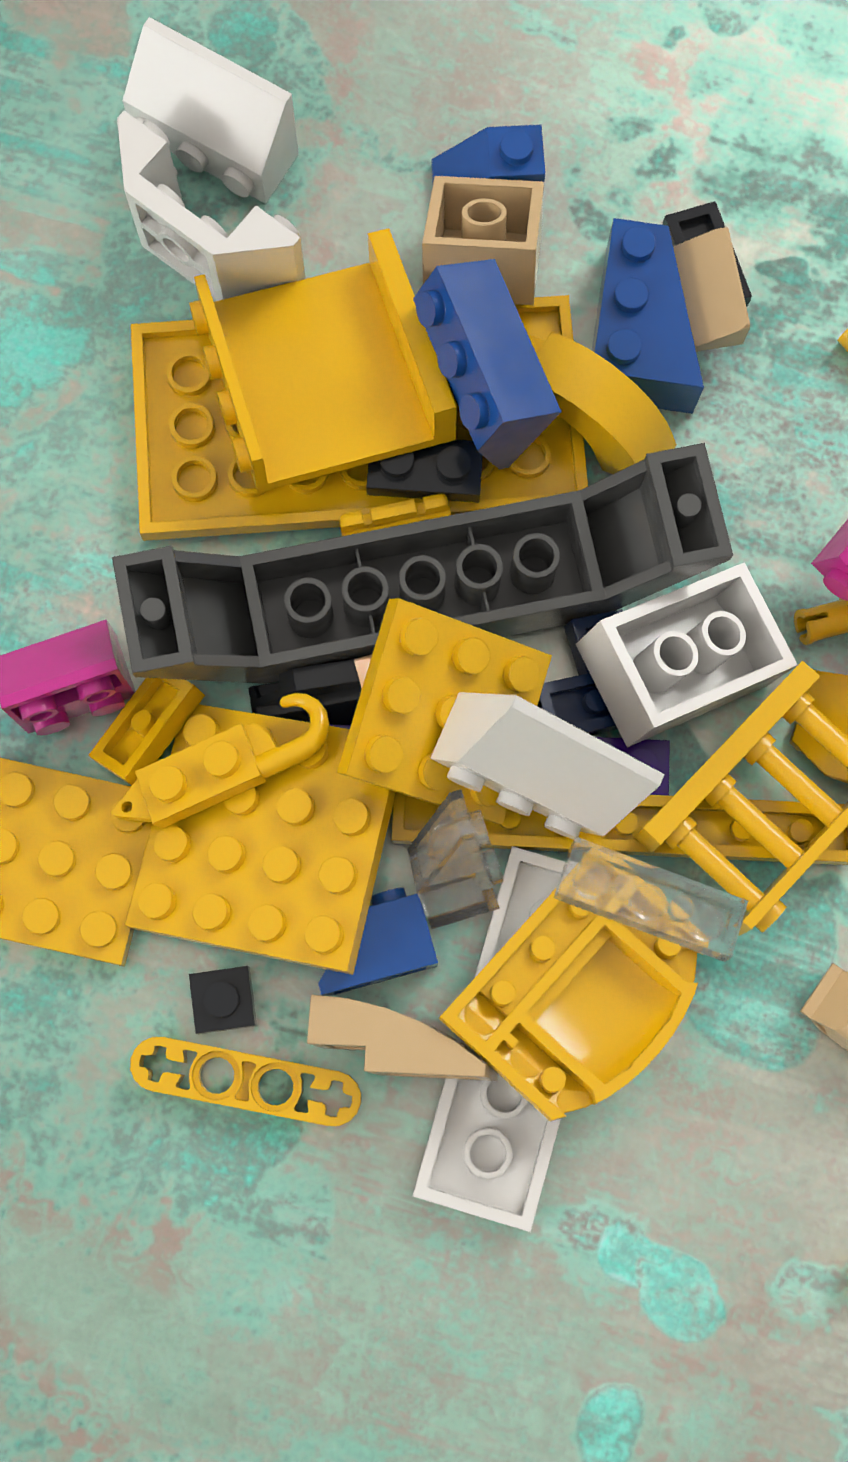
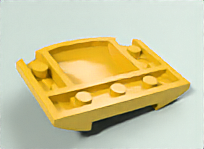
M597 842L444 1011L439 1019L549 1121L566 1117L564 1113L586 1108L592 1104L595 1105L613 1095L641 1073L661 1052L675 1033L694 997L698 983H694L697 953L702 955L705 953L707 938Z

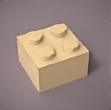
M434 176L422 241L423 284L436 266L495 259L514 304L534 305L542 235L544 182Z

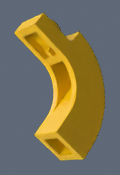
M553 331L546 340L528 334L562 411L558 416L568 422L585 438L591 446L602 471L613 475L644 460L648 453L674 449L677 446L667 421L656 405L630 378L614 365L583 345Z

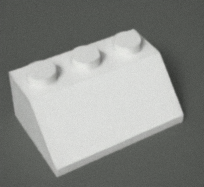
M150 17L147 19L141 31L122 100L125 111L141 123L148 120L157 125L170 141V152L175 154L187 168L198 173L204 170L221 179L223 184L234 194L244 198L250 195L266 204L299 155L292 94Z
M459 692L430 758L450 768L447 775L449 780L481 792L484 785L499 793L496 803L525 816H530L531 811L534 810L547 817L544 827L574 840L578 839L580 832L605 836L656 790L664 777L663 773L517 695Z

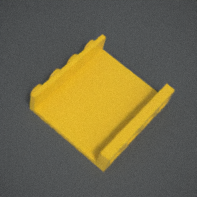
M389 228L368 233L369 263L214 302L205 274L194 277L198 300L189 302L194 326L198 336L205 334L209 336L211 345L204 346L203 352L211 380L222 378L225 387L224 391L217 392L224 423L226 426L236 424L240 435L238 438L231 439L240 473L251 471L258 493L456 440L457 407L447 380L439 369L437 355L427 331L417 317L416 305L413 301L415 295Z

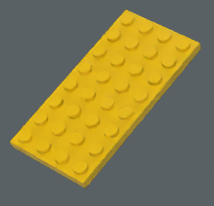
M569 295L535 297L534 305H515L527 334L546 340L553 331L573 340ZM193 320L131 324L139 529L143 541L340 527V516L344 513L362 510V514L370 513V508L411 499L415 500V504L424 502L423 499L367 495L368 464L258 493L251 471L240 473L231 439L238 438L240 435L236 424L226 426L224 423L217 392L224 391L225 387L222 378L211 380L203 352L204 346L211 345L208 334L198 336ZM450 388L457 407L456 439L472 440L469 430L461 421L459 407ZM557 416L509 468L498 469L483 456L479 503L448 501L451 515L578 491L588 487L583 436L568 422Z

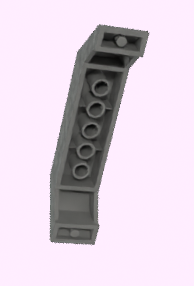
M705 443L648 453L644 460L578 491L243 556L177 551L173 549V546L115 556L112 557L134 677L268 684L278 682L279 674L293 668L356 659L373 654L388 600L392 598L406 600L505 637L566 625L572 619L616 611L731 560L733 552Z

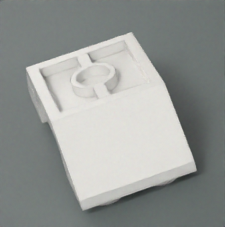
M125 110L117 117L124 191L141 245L194 285V277L205 274L212 298L216 301L306 279L301 237L291 222L280 215L272 217L258 206H255L228 237L225 230L215 220L206 215L199 218L185 208L177 180L178 173L173 165L169 149L170 141L165 133L151 121L145 120L141 123Z

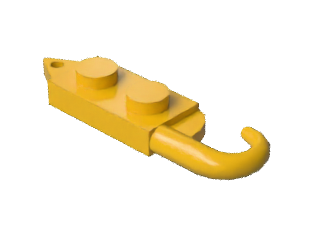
M293 693L283 696L280 699L282 707L297 706L308 712L310 725L304 735L277 746L274 739L262 727L254 724L243 725L240 723L135 771L137 780L115 806L111 814L118 819L152 822L158 828L163 829L267 782V777L309 759L321 749L327 739L330 725L327 711L319 700L308 694ZM132 805V809L127 812V808Z

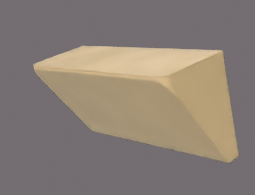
M728 227L714 229L673 246L696 352L742 345L750 330V321Z

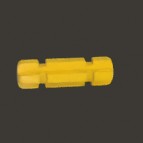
M435 494L423 497L424 502L415 504V500L411 499L370 508V513L362 514V510L344 513L340 516L339 520L341 534L346 536L450 516L449 502L445 494Z

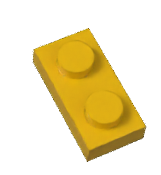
M145 678L88 756L132 786L137 780L135 771L158 761L205 695L187 680Z

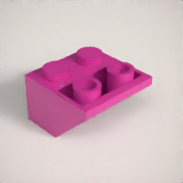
M107 619L0 655L1 709L28 734L36 732L37 735L43 736L62 731L70 726L69 719L90 712L95 717L114 713L125 706L124 700L130 699L135 693L117 635Z

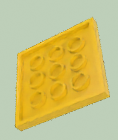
M199 704L175 736L170 755L240 723L243 725L254 724L262 727L274 739L277 746H280L304 735L309 728L310 722ZM329 726L328 736L323 746L309 759L267 777V782L163 829L152 824L125 926L138 931L353 975L396 792L338 774L337 770L350 729Z

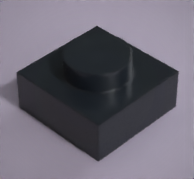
M249 966L189 974L195 1034L257 1026Z

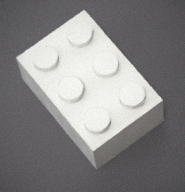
M745 562L600 620L576 643L627 747L760 690L798 665Z

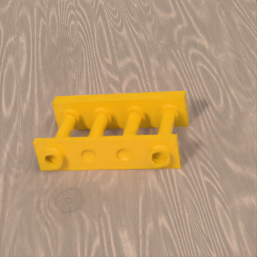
M803 660L634 837L651 854L663 842L672 849L678 846L746 909L744 914L731 926V929L739 936L752 930L754 927L763 933L778 919L787 908L779 899L848 826V801L841 808L772 745L776 739L768 733L781 717L790 725L796 721L848 769V736L811 704L815 698L807 690L816 682L820 675ZM743 758L751 766L757 762L825 825L803 850L733 786L737 781L728 773ZM703 800L712 807L717 803L786 867L764 892L757 888L694 829L697 823L689 814Z

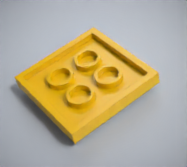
M400 598L389 599L337 773L482 820L503 825L507 808L496 803L499 796L498 792L484 785L481 792L463 787L447 778L450 768L430 758L459 692L517 695L537 706L552 655Z
M0 758V939L125 967L134 929L125 926L152 825V822L118 819L111 814L112 810L131 786ZM132 805L127 808V812L132 809Z

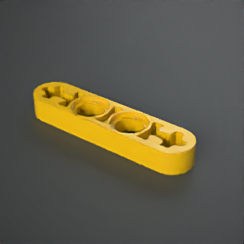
M151 1037L142 1041L134 1049L130 1059V1070L134 1080L142 1088L153 1092L325 1126H341L351 1121L361 1106V1090L358 1083L350 1075L340 1071L167 1037ZM159 1046H163L166 1048L167 1059L187 1063V1051L197 1052V1056L189 1070L190 1089L179 1086L185 1076L182 1074L165 1072L160 1076L159 1082L152 1080V1070L144 1067L145 1057L156 1055ZM213 1058L227 1060L234 1070L232 1085L222 1093L208 1091L201 1081L203 1066ZM273 1069L285 1071L293 1082L291 1097L280 1105L267 1103L259 1092V1083L262 1076ZM302 1074L315 1075V1079L310 1088L329 1090L333 1081L342 1082L343 1093L352 1096L350 1107H341L337 1112V1116H330L326 1114L327 1104L320 1101L307 1100L308 1112L297 1111L296 1106L303 1094Z

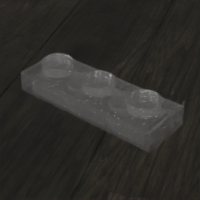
M576 837L571 843L553 897L554 899L726 962L733 956L748 900Z

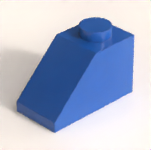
M542 124L484 128L432 159V180L434 181V176L544 182L546 173Z
M402 887L387 890L371 897L372 906H369L354 974L351 975L326 969L318 983L322 996L337 995L437 967L438 960L419 893L406 896L405 888Z

